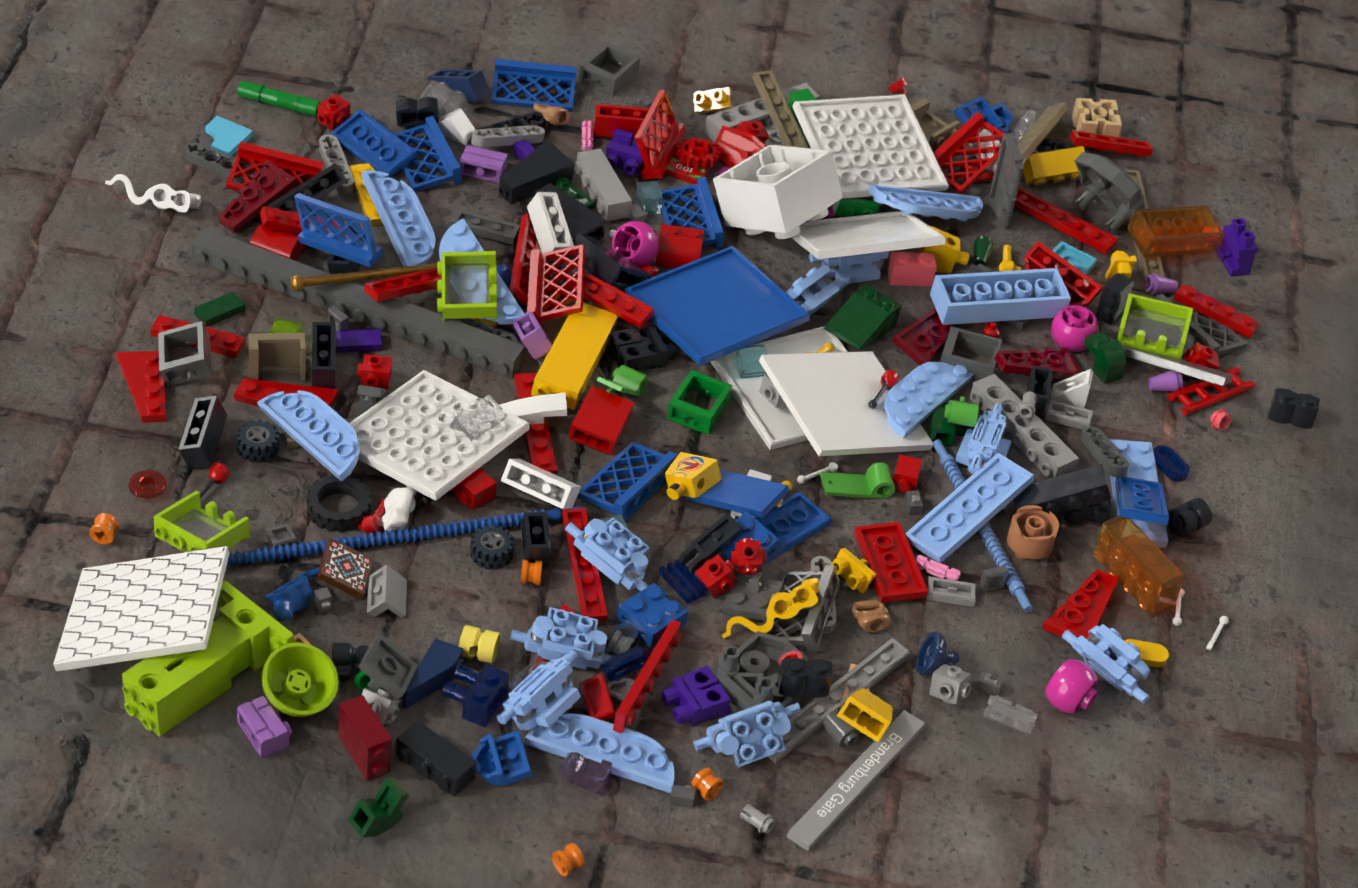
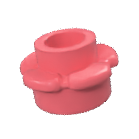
M1224 409L1214 412L1210 419L1212 428L1224 431L1231 423V416Z

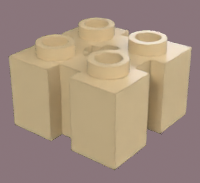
M1076 98L1072 121L1077 131L1119 137L1122 127L1120 115H1117L1118 107L1116 100L1100 99L1099 102H1093L1092 99Z

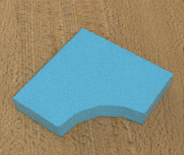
M216 116L205 126V132L214 139L211 149L230 157L238 151L240 142L246 143L253 137V130L219 116Z
M1063 241L1052 250L1085 275L1097 265L1098 259Z

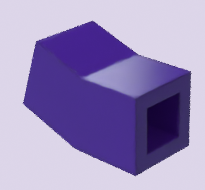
M526 140L514 143V155L520 160H523L535 151L533 146Z

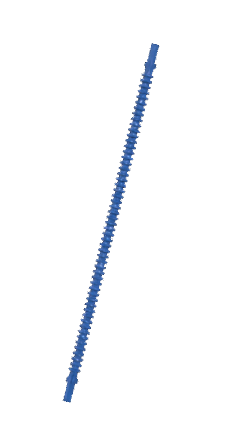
M582 506L572 507V508H567V509L582 508ZM554 508L549 511L541 509V512L547 513V518L550 521H560L562 519V509ZM521 512L520 515L514 513V516L507 514V517L501 515L500 518L495 515L493 519L488 516L486 520L481 517L479 521L474 518L472 522L467 519L465 523L460 520L459 523H456V521H453L452 524L446 522V525L439 523V526L432 524V527L425 525V528L418 526V529L412 527L411 530L405 528L404 531H401V529H398L397 532L391 530L390 533L384 531L383 534H380L378 531L376 535L371 532L369 536L364 533L362 537L357 534L355 538L349 535L348 539L342 536L341 540L335 537V540L352 549L354 547L360 549L361 546L367 548L368 545L374 547L375 544L381 546L382 543L388 545L389 542L395 544L396 541L402 543L403 540L409 542L410 539L416 541L417 538L422 541L424 537L429 540L431 536L436 539L438 535L443 538L445 534L450 537L452 533L457 536L459 532L464 535L466 531L468 534H471L473 530L476 533L478 528L482 530L483 526L486 525L488 528H491V525H495V528L501 526L503 529L506 526L512 528L513 525L519 527V524L523 522L524 512ZM321 539L319 543L317 540H314L312 544L307 541L305 545L300 542L298 546L293 543L292 546L286 544L285 547L279 545L278 548L272 546L271 549L264 547V550L257 548V551L250 549V552L243 550V553L236 551L235 554L229 552L227 565L230 564L233 567L235 563L240 566L242 562L247 565L249 561L254 564L256 560L261 563L264 559L266 562H269L271 558L273 561H276L278 557L280 560H283V557L290 559V556L297 558L298 555L302 557L305 554L311 556L312 553L318 555L319 552L324 553L326 542L324 539Z

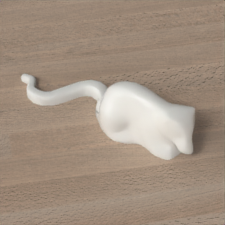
M119 174L114 176L111 181H105V184L113 185L118 180L123 181L129 199L137 205H143L151 199L153 204L161 210L172 208L177 212L185 213L189 209H198L201 204L200 195L188 193L184 190L175 191L164 183L153 186L142 197H137L134 193L133 185L127 176Z
M406 485L404 488H395L388 494L384 501L386 513L381 518V525L385 530L397 532L398 529H401V531L408 523L409 513L415 509L414 496L417 493L416 490Z

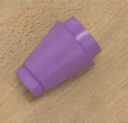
M1155 273L1147 275L1144 281V289L1150 294L1175 293L1178 288L1176 280Z
M1171 370L1149 378L1148 384L1150 391H1176L1183 387L1181 373Z

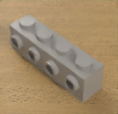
M595 149L577 152V160L574 162L575 172L581 177L583 186L588 189L590 198L595 201L598 212L603 215L606 222L630 217L632 200L603 151Z

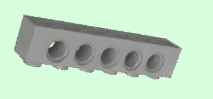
M807 83L782 91L787 103L790 92L806 88L811 91L817 100L820 98ZM762 98L706 116L704 133L715 143L722 125L737 129L741 121H761L763 126L769 127L770 124H773V121Z
M995 374L973 382L970 395L972 402L979 405V409L983 413L984 411H992L997 403H999L998 408L1000 404L1003 406L1001 414L1006 416L1004 434L1048 479L1076 471L1079 458L1035 414L1030 418H1022L1017 411L1018 405L1022 401Z

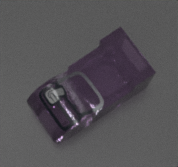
M570 752L562 763L559 774L565 781L602 796L611 778L612 762L603 759L599 763L585 758L580 753Z

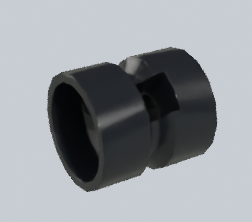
M1194 498L1168 511V525L1172 532L1179 537H1185L1196 530L1202 529L1212 521L1210 507L1201 498Z

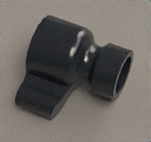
M333 642L332 662L336 668L338 680H348L352 664L357 663L360 665L369 645H359L357 648H354L350 643Z

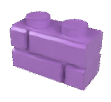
M467 145L460 159L461 174L499 183L500 176L507 169L508 154Z
M532 311L514 320L513 325L533 359L546 356L552 344Z
M264 696L254 699L251 703L247 702L239 705L237 708V722L262 758L274 754L275 751L279 752L288 748L289 736L292 735L288 722L281 721L279 711Z

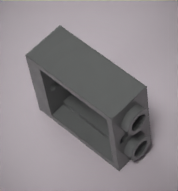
M606 42L580 65L579 81L613 97L639 74L640 57ZM608 61L622 69L614 75L599 68V66Z
M203 321L158 333L159 371L167 387L212 375L210 336ZM198 343V354L170 361V350Z
M950 327L941 362L952 366H964L968 372L974 374L972 380L978 381L993 374L997 376L999 366L996 363L995 356L998 351H1004V349L1000 348L1002 339ZM954 348L990 357L991 362L986 364L953 355Z

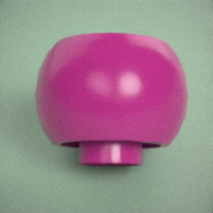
M630 221L621 225L615 232L612 239V249L642 268L650 264L657 256L659 239L655 230L650 225L641 221Z
M1077 305L1061 309L1055 315L1051 324V334L1055 343L1060 348L1067 347L1069 352L1073 353L1087 350L1088 348L1084 345L1085 337L1099 332V325L1095 315L1087 308Z
M1068 659L1051 678L1045 689V694L1050 704L1064 713L1075 714L1081 708L1088 709L1097 697L1098 691L1095 688L1098 684V678L1094 670L1080 660Z

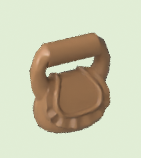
M535 103L533 106L534 111L542 113L543 118L555 126H562L570 120V112L563 107H551Z
M873 599L852 604L851 613L858 620L859 626L864 631L876 633L887 629L891 625L888 610L880 601Z

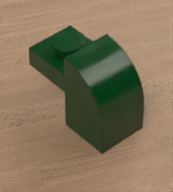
M1104 332L1086 336L1084 345L1096 357L1092 371L1104 384L1122 379L1126 368V356L1118 339L1111 341Z
M944 406L937 409L933 414L929 437L932 442L940 439L944 447H952L954 435L965 436L968 428L974 430L975 427L948 423V418H944Z
M394 777L386 778L373 799H359L347 821L362 838L379 836L394 827L403 817L400 809L409 794Z

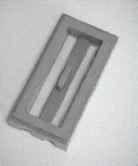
M1050 400L1045 420L1082 430V428L1090 426L1094 411Z
M935 577L928 578V595L926 600L974 607L976 584Z

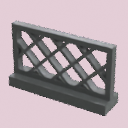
M1164 294L1156 297V300L1188 307L1174 300V296L1167 298ZM1193 310L1185 345L1188 348H1191L1198 342L1210 347L1220 356L1246 347L1247 342L1231 328L1207 316H1200L1198 314L1201 313ZM1168 324L1167 329H1170L1180 339L1183 328Z
M825 565L823 571H782L779 581H784L783 592L786 593L801 585L805 579H819V592L816 594L818 602L811 608L800 610L796 616L789 620L778 619L774 621L772 629L766 634L777 630L779 633L775 635L776 637L786 639L794 646H805L807 652H817L840 585L835 565ZM787 580H797V582L788 587L785 585ZM804 612L808 614L807 617L800 621L795 619ZM792 621V626L785 630L781 628L782 625ZM797 630L801 631L800 637L789 636Z

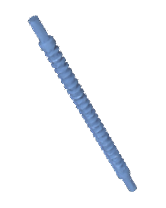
M937 439L933 442L934 448L940 457L941 466L949 477L952 486H954V490H956L965 482V478L957 467L953 456L948 454L942 441ZM987 522L978 530V533L983 538L982 540L996 566L1005 565L1007 568L1006 584L1011 594L1016 596L1024 612H1030L1033 607L1024 592L1025 586L1020 581V578L1017 577L1018 574L1015 572V568L1012 567V563L1009 562L1010 560L1004 552V548L1001 547V543L996 538V534L993 533L991 525Z

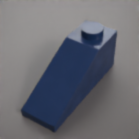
M441 69L428 77L430 82L462 101L477 103L483 100V96L490 93L482 70Z
M435 638L419 663L404 695H402V707L407 709L451 683L455 675L460 674L464 668L465 660L462 659L463 648Z

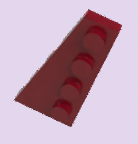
M265 160L262 164V169L259 172L256 171L251 177L252 181L249 185L244 186L240 190L239 197L233 199L218 217L219 223L233 233H236L259 215V211L263 206L266 207L296 186V178L268 160Z
M934 308L895 335L892 343L917 364L922 365L932 360L947 339L950 327H956L957 324L942 325L937 310Z
M1067 347L1061 348L1060 351L1046 348L1044 352L1029 349L1028 353H1023L1021 350L998 351L995 356L999 368L1007 374L1016 373L1030 376L1031 369L1034 366L1050 368L1053 374L1052 378L1062 380L1082 373Z

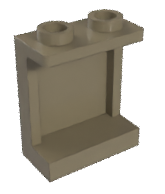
M923 98L912 104L911 108L933 152L959 129L960 122L956 120L949 125L929 112L930 101Z
M305 333L248 334L249 379L259 380V374L300 373L301 381H305V373H310V359H306V356H310V342H305Z

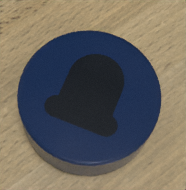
M621 623L614 628L613 635L619 629L624 636L635 639L632 646L636 644L638 630L632 624Z

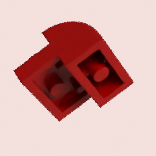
M263 224L258 226L250 241V245L297 261L298 253L308 248V245L299 243V234L263 227Z
M661 224L659 251L656 256L655 266L675 269L700 259L704 230Z

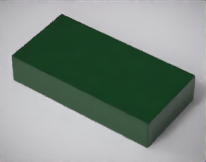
M234 292L194 307V315L200 321H203L206 327L245 311V304Z

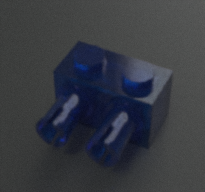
M460 663L455 670L454 679L472 685L471 688L466 689L451 681H447L443 688L442 696L462 703V718L485 728L508 694L510 673L486 664L483 670L478 672Z

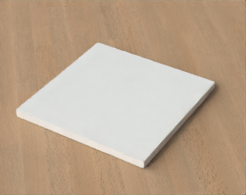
M901 211L807 221L799 225L800 233L791 237L817 259L945 244V237L915 216L905 215Z
M825 326L752 344L711 361L721 379L725 383L733 385L732 395L769 450L807 441L808 438L787 405L775 408L759 393L764 374H767L759 359L761 355L815 353L827 342H831L834 345L832 353L848 352L838 337L824 330Z
M872 351L761 355L759 362L818 456L931 450L934 446V443L921 424L904 438L892 429L886 420L887 414L883 410V404L889 390L886 389L877 401L876 408L872 409L868 406L869 401L873 400L882 388L880 381L881 376L885 372Z

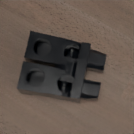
M653 324L647 325L646 328L638 327L611 331L608 349L614 360L617 361L619 368L622 365L634 370L663 368L666 365V360L675 359L677 354L675 344H668L669 337L662 330H656Z

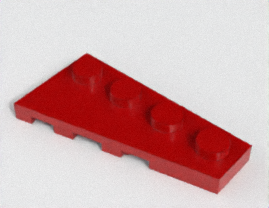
M159 351L116 352L117 362L121 366L123 377L127 381L129 392L133 396L141 422H166L164 379L159 371Z
M243 378L234 392V400L259 407L257 402L269 395L282 391L285 394L298 393L297 391L300 390L318 396L332 408L338 398L339 389Z
M1096 569L1080 585V589L1075 594L1073 593L1067 602L1055 611L1050 619L1048 618L1044 622L1042 629L1062 637L1066 630H1069L1077 638L1081 635L1086 639L1090 637L1089 631L1096 625L1098 626L1117 586L1119 577Z

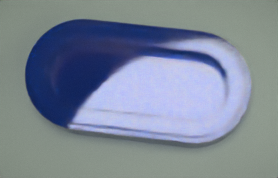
M1164 445L1154 448V459L1158 468L1173 481H1185L1190 469L1177 453Z
M641 646L633 647L610 658L602 667V673L608 680L618 679L642 667L647 661L648 653Z

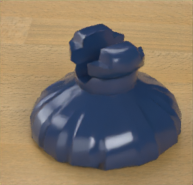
M938 631L932 632L921 644L916 658V671L919 675L929 676L943 664L949 666L957 664L959 662V654L956 651H947V642L943 635Z

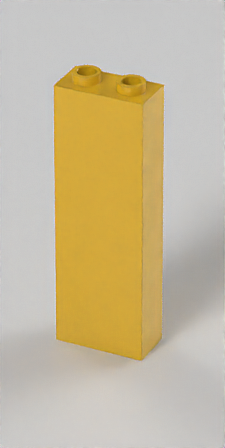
M583 303V312L568 315L535 376L531 395L566 393L567 408L575 410L609 343L611 331H615L618 316Z

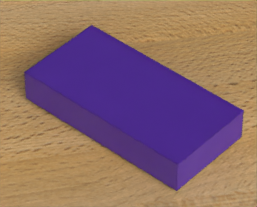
M380 329L336 331V352L382 350Z

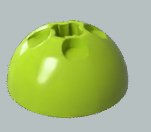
M289 643L277 648L268 657L262 672V685L267 699L277 710L293 717H307L321 712L333 701L338 690V674L331 659L320 649L305 643Z

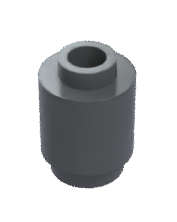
M838 710L830 712L823 720L825 731L842 748L851 747L856 744L860 731L837 716Z

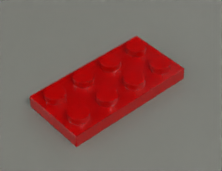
M891 522L856 526L854 536L863 558L868 561V567L876 573L872 582L880 602L887 603L927 598L928 589L901 523Z

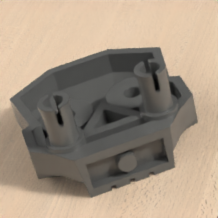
M1082 152L1075 160L1080 173L1078 175L1080 183L1085 188V192L1074 201L1077 209L1083 212L1093 200H1096L1114 213L1113 217L1105 223V227L1109 231L1112 229L1111 233H1115L1125 221H1136L1145 211L1144 195L1141 194L1142 189L1120 166L1107 157Z
M759 631L739 648L733 645L725 647L724 652L718 655L716 678L718 684H721L731 699V710L737 713L769 700L772 703L780 702L785 708L796 703L802 705L812 697L805 695L788 697L778 693L779 659L789 651L799 650L786 639ZM802 654L804 660L808 661L809 659L804 654Z

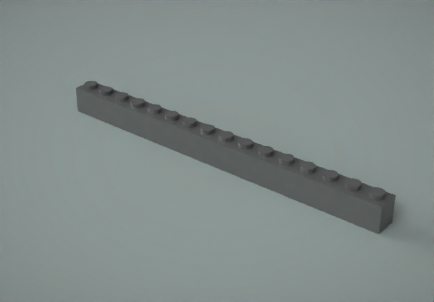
M204 228L192 242V260L326 310L335 305L350 319L506 377L513 378L514 374L524 363L525 345L454 319H445L443 321L441 314L397 298L376 302L364 292V286L354 282L302 287L300 292H296L290 287V279L294 275L298 274L300 277L327 275L329 273Z

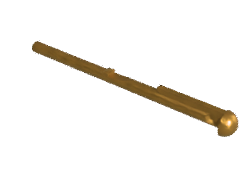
M437 263L300 277L297 274L290 279V287L292 290L300 292L302 287L396 277L437 268Z

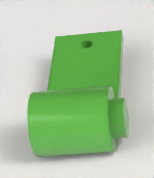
M625 365L614 370L612 380L599 376L597 381L608 386L607 392L614 394L616 389L634 396L642 395L649 380L647 375Z
M960 397V401L948 400L945 406L944 418H948V423L975 427L979 405L965 402V397Z
M874 463L868 468L865 475L821 472L820 475L825 495L884 499L890 497L895 492L891 471L886 463Z

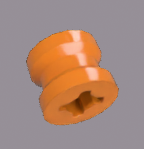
M98 514L94 525L90 529V537L97 543L110 544L114 539V533L119 528V521L110 514Z
M522 560L521 584L533 582L535 585H540L542 561L530 563L528 560Z
M709 767L699 771L691 783L693 788L702 792V797L707 801L714 799L722 791L725 784L721 778L714 776V771Z
M569 843L562 851L557 850L552 853L553 864L562 876H568L573 869H580L585 865L584 856L579 847L574 843Z

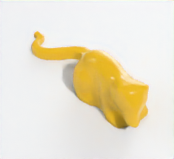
M805 579L801 585L795 587L789 593H774L766 610L767 621L763 625H757L742 616L731 617L727 622L726 632L722 634L723 639L730 636L731 627L736 623L744 625L755 633L758 631L768 633L773 627L774 618L789 620L796 616L800 610L811 608L818 602L816 594L819 592V579Z

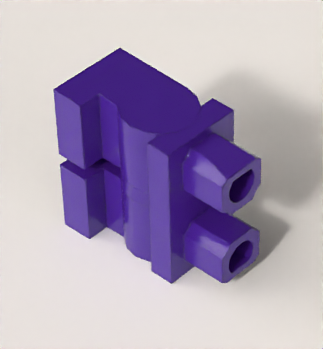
M616 128L613 139L606 148L607 160L613 169L616 167L623 169L625 174L631 176L635 173L640 174L644 167V162L635 137L633 142L634 133Z
M1244 218L1233 219L1231 225L1224 226L1222 244H1217L1214 250L1221 262L1224 263L1223 265L1231 277L1250 275L1255 258L1254 253H1257L1259 249L1254 242L1256 236L1253 232L1246 229L1247 222Z
M708 665L687 673L681 678L680 676L673 678L672 686L662 690L661 699L665 706L678 704L672 711L673 718L677 724L689 721L691 726L694 727L699 725V722L708 721L716 715L719 718L729 716L731 699L721 684H718L717 678Z

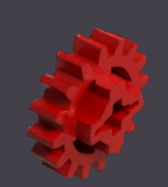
M690 137V140L683 139V142H678L675 155L681 164L687 163V167L694 166L695 169H698V167L706 169L708 166L713 168V165H718V161H720V147H715V143L710 144L709 140L702 141L701 138L697 140Z

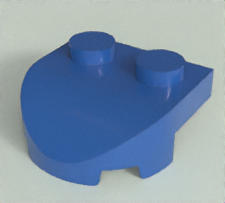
M519 730L495 739L490 733L480 739V745L476 751L472 752V759L477 762L476 771L490 784L506 786L533 776Z

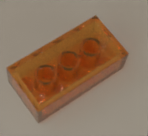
M1207 205L1137 209L1127 226L1143 257L1215 253L1225 236Z
M1117 516L1103 522L1093 554L1096 559L1103 564L1111 575L1119 577L1118 582L1125 588L1126 592L1152 618L1174 609L1185 575L1131 518Z

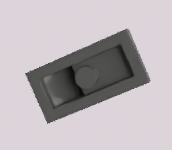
M358 385L357 394L360 397L357 412L363 414L386 397L387 390Z

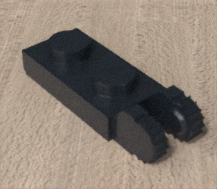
M726 513L691 542V545L680 554L678 559L682 564H686L695 558L688 566V571L694 574L707 560L714 558L744 533V530Z

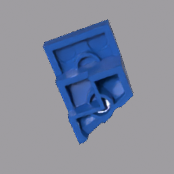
M983 96L965 103L953 111L963 124L978 112L984 116L985 122L1005 134L1014 119L1003 102L991 107Z

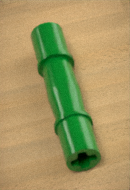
M243 80L240 82L237 91L239 97L254 100L257 103L264 102L294 110L295 113L299 112L318 117V104L321 103L319 100L307 98L300 94L296 96L281 90L266 88L263 84L259 85Z

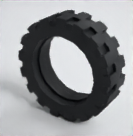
M327 475L322 477L320 481L316 480L313 483V487L310 486L308 489L307 514L308 516L310 515V520L313 523L316 522L317 526L321 529L326 528L330 532H334V530L346 532L348 529L352 531L357 529L358 524L362 522L365 516H370L371 491H368V486L365 483L362 484L361 480L357 477L351 478V475H348L343 481H340L334 475L330 477ZM345 494L353 497L359 504L346 512H333L321 506L320 501L329 495Z

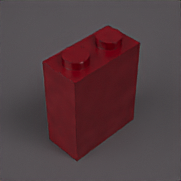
M364 695L340 703L339 738L366 781L383 777L391 772L392 738Z

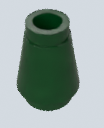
M980 236L973 244L974 265L977 266L980 263L986 266L994 250V244L991 238Z

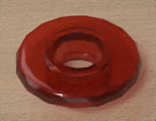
M154 470L139 471L132 475L128 483V488L134 496L146 499L161 495L167 487L165 477L160 472ZM150 484L153 486L144 487L143 485Z

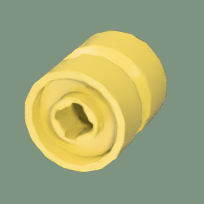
M465 625L459 642V647L463 648V657L473 659L476 656L481 662L493 664L498 653L501 633L490 630L481 632L478 627Z

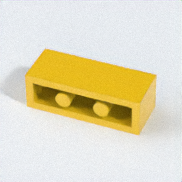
M1084 147L1031 154L1023 163L1026 184L1034 183L1035 186H1039L1051 180L1053 183H1057L1071 177V180L1079 179L1078 175L1080 173L1075 160L1082 152H1085Z

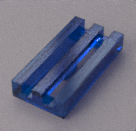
M676 559L674 564L672 562L668 563L666 568L664 565L659 568V574L686 604L707 595L708 589L694 574L688 571V567L682 564L679 559ZM671 572L678 578L679 582L674 578Z

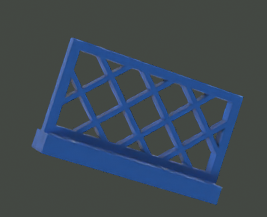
M496 59L491 104L533 108L534 104L538 103L551 107H563L572 112L577 67ZM498 79L509 81L505 84H502ZM519 81L530 83L525 86H522L519 83ZM539 83L550 85L546 88H543L539 85ZM515 85L519 90L512 93L508 88ZM559 85L571 87L564 91ZM535 87L539 92L532 95L528 90ZM555 89L560 94L553 97L548 92ZM502 91L508 95L505 98L496 97ZM524 93L528 98L526 100H519L517 96ZM544 95L548 101L540 102L538 98ZM564 97L569 102V105L560 104L558 100Z
M433 116L425 118L426 124L394 134L401 140H405V143L408 145L411 142L417 143L418 146L413 149L416 150L417 155L425 156L423 161L414 158L402 168L414 192L449 181H453L455 185L463 183L461 167ZM425 133L423 138L415 137L417 134ZM424 145L432 147L430 151L421 150ZM431 158L439 160L436 164L428 163ZM410 165L419 166L416 171L408 169ZM424 168L432 169L430 174L422 172ZM437 171L446 173V175L440 177L435 176ZM417 178L426 179L424 182L415 183Z
M706 177L697 178L698 184L656 192L665 225L678 223L683 225L682 227L704 230L703 234L709 236L703 238L702 246L715 244L716 249L724 248L723 230ZM695 192L692 198L684 196L687 193ZM673 197L674 199L671 202L664 200L663 198ZM679 201L686 202V205L684 207H681L676 204ZM692 205L699 208L696 212L689 210ZM671 209L678 211V213L675 216L669 214L668 212ZM684 214L691 216L688 221L681 219ZM696 219L703 221L700 226L693 222Z
M300 193L294 196L302 232L298 235L299 243L367 267H371L383 255L382 247L375 244L370 217ZM304 204H306L312 211L310 212ZM320 209L324 210L330 217L328 218ZM313 213H315V214L318 216V218L323 222L322 224H321V222L313 215ZM339 216H342L347 224ZM331 220H333L341 229L339 230ZM357 222L363 224L364 230L361 228V226H360ZM348 226H351L358 233V236Z
M631 442L580 488L577 498L614 513L616 520L624 524L667 484L665 473L678 454L669 451L666 455H663L640 444ZM633 451L642 454L640 456L629 457V455ZM648 461H659L656 464L648 465ZM644 462V466H631L633 463ZM628 464V468L615 470L619 465ZM645 473L642 477L634 478V474ZM630 475L631 477L628 479H617V476ZM614 477V481L601 482L604 478ZM632 485L627 490H620L622 486ZM615 487L617 489V491L613 492H603V489ZM600 490L599 494H589L588 492ZM618 498L614 504L606 501L607 499Z

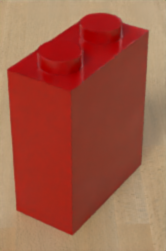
M591 386L571 424L568 439L612 455L631 417L634 402Z

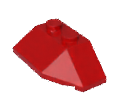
M1039 241L1024 256L1026 270L1058 269L1071 297L1069 306L1089 305L1103 289L1100 284Z

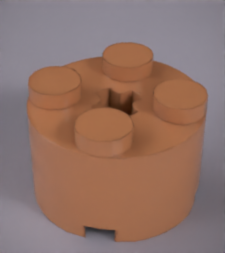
M1028 505L1019 508L1017 513L1013 515L1007 535V543L1018 559L1048 558L1051 555L1059 529L1058 519L1053 513L1049 511L1048 514L1042 511V507Z

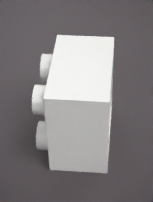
M769 145L713 179L725 226L744 228L747 235H756L769 231L774 232L777 239L791 238L800 233L799 225L806 221H815L828 215V207L843 198L832 151Z

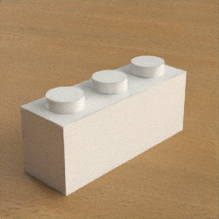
M537 192L528 204L527 209L541 252L546 253L573 247V241L557 192ZM556 258L548 261H557L558 259Z
M509 459L501 479L504 483L562 509L574 506L581 486L521 459Z

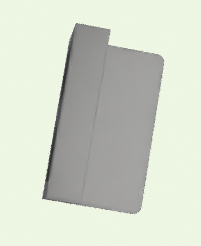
M388 565L369 575L367 613L374 618L389 609L400 618L406 616L407 579Z

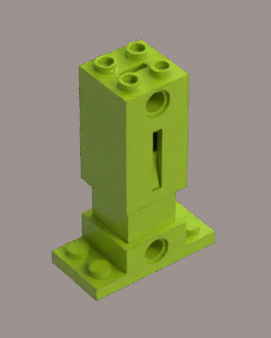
M226 580L222 582L218 599L219 619L212 624L207 649L145 658L122 674L125 710L130 716L138 718L147 730H152L159 737L232 687L231 678L247 667H251L256 671L265 665L268 657L277 648L294 643V634Z

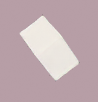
M461 108L442 116L438 123L443 136L465 146L471 142L475 128Z
M1089 369L1053 384L1050 399L1084 408L1091 386L1093 371Z

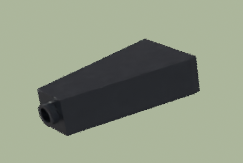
M547 141L500 176L498 192L502 198L512 205L534 196L538 189L543 188L549 183L555 186L558 179L567 178L570 181L573 180L574 163L551 141Z
M551 183L535 192V195L537 192H557L573 242L578 233L594 237L597 240L604 237L606 220Z
M582 233L577 234L573 245L584 244L585 265L609 285L625 289L652 277L650 273L596 238Z

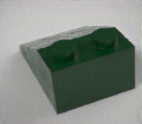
M865 285L847 300L825 325L824 330L860 351L896 327L902 305L891 297L880 293L874 287Z

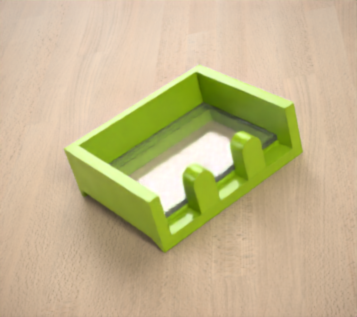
M496 251L442 252V261H437L438 275H442V280H437L438 293H442V298H437L438 312H442L443 321L445 319L492 318L497 320Z
M1129 293L1117 339L1124 346L1181 359L1194 308Z
M196 490L154 516V532L157 538L185 553L227 546L229 549L243 539H250L249 518L245 516L236 522L235 514L230 510L223 514V520L218 517V506L214 501L206 504V511L201 508L200 492Z

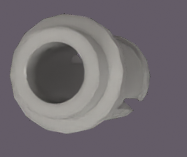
M1026 392L1023 395L1022 402L1018 405L1017 411L1022 418H1030L1035 414V404L1038 398L1033 392Z
M750 804L743 808L747 813L741 812L740 818L757 827L758 832L768 834L773 829L775 820L772 819V815H765Z

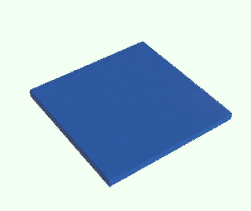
M733 246L624 289V293L654 308V315L650 320L699 366L810 321V314Z

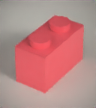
M891 252L888 266L890 285L932 287L936 272L934 253Z

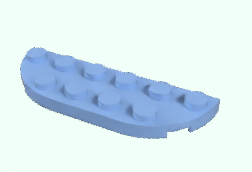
M362 171L361 178L403 267L426 264L434 251L435 234L415 192L404 181L400 180L398 182L388 177L389 174Z
M870 184L867 191L874 197L873 200L875 202L897 208L905 215L915 213L924 217L956 218L966 222L968 219L979 216L983 207L981 198L977 196Z
M461 219L453 224L443 235L439 247L440 261H442V252H475L484 250L465 220ZM486 269L451 270V284L464 304L487 303ZM497 272V320L492 318L479 319L496 321L501 325L513 324L514 320L524 315V313Z
M927 362L918 366L889 390L883 404V410L887 414V422L898 435L904 438L968 384L974 374L968 372L962 365L952 366L944 362Z
M298 390V393L285 394L284 391L274 393L257 402L259 409L340 481H343L351 474L360 455L358 437L353 427L322 399L312 393Z
M562 714L553 725L549 727L537 725L525 737V745L566 759L572 753H576V755L578 754L587 760L590 767L671 793L674 782L673 762H670L665 754V749L658 742L644 734L626 728L621 734L613 731L614 724L581 714ZM581 757L577 761L578 763L584 765L588 764V762L584 761Z

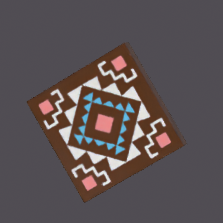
M329 538L325 545L317 578L362 599L366 592L373 559Z

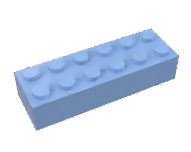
M1057 268L935 275L930 292L942 325L1054 318L1061 309L1069 306L1071 300Z

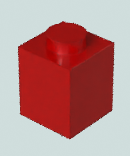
M899 454L893 479L895 491L904 493L906 491H915L922 463L921 459Z

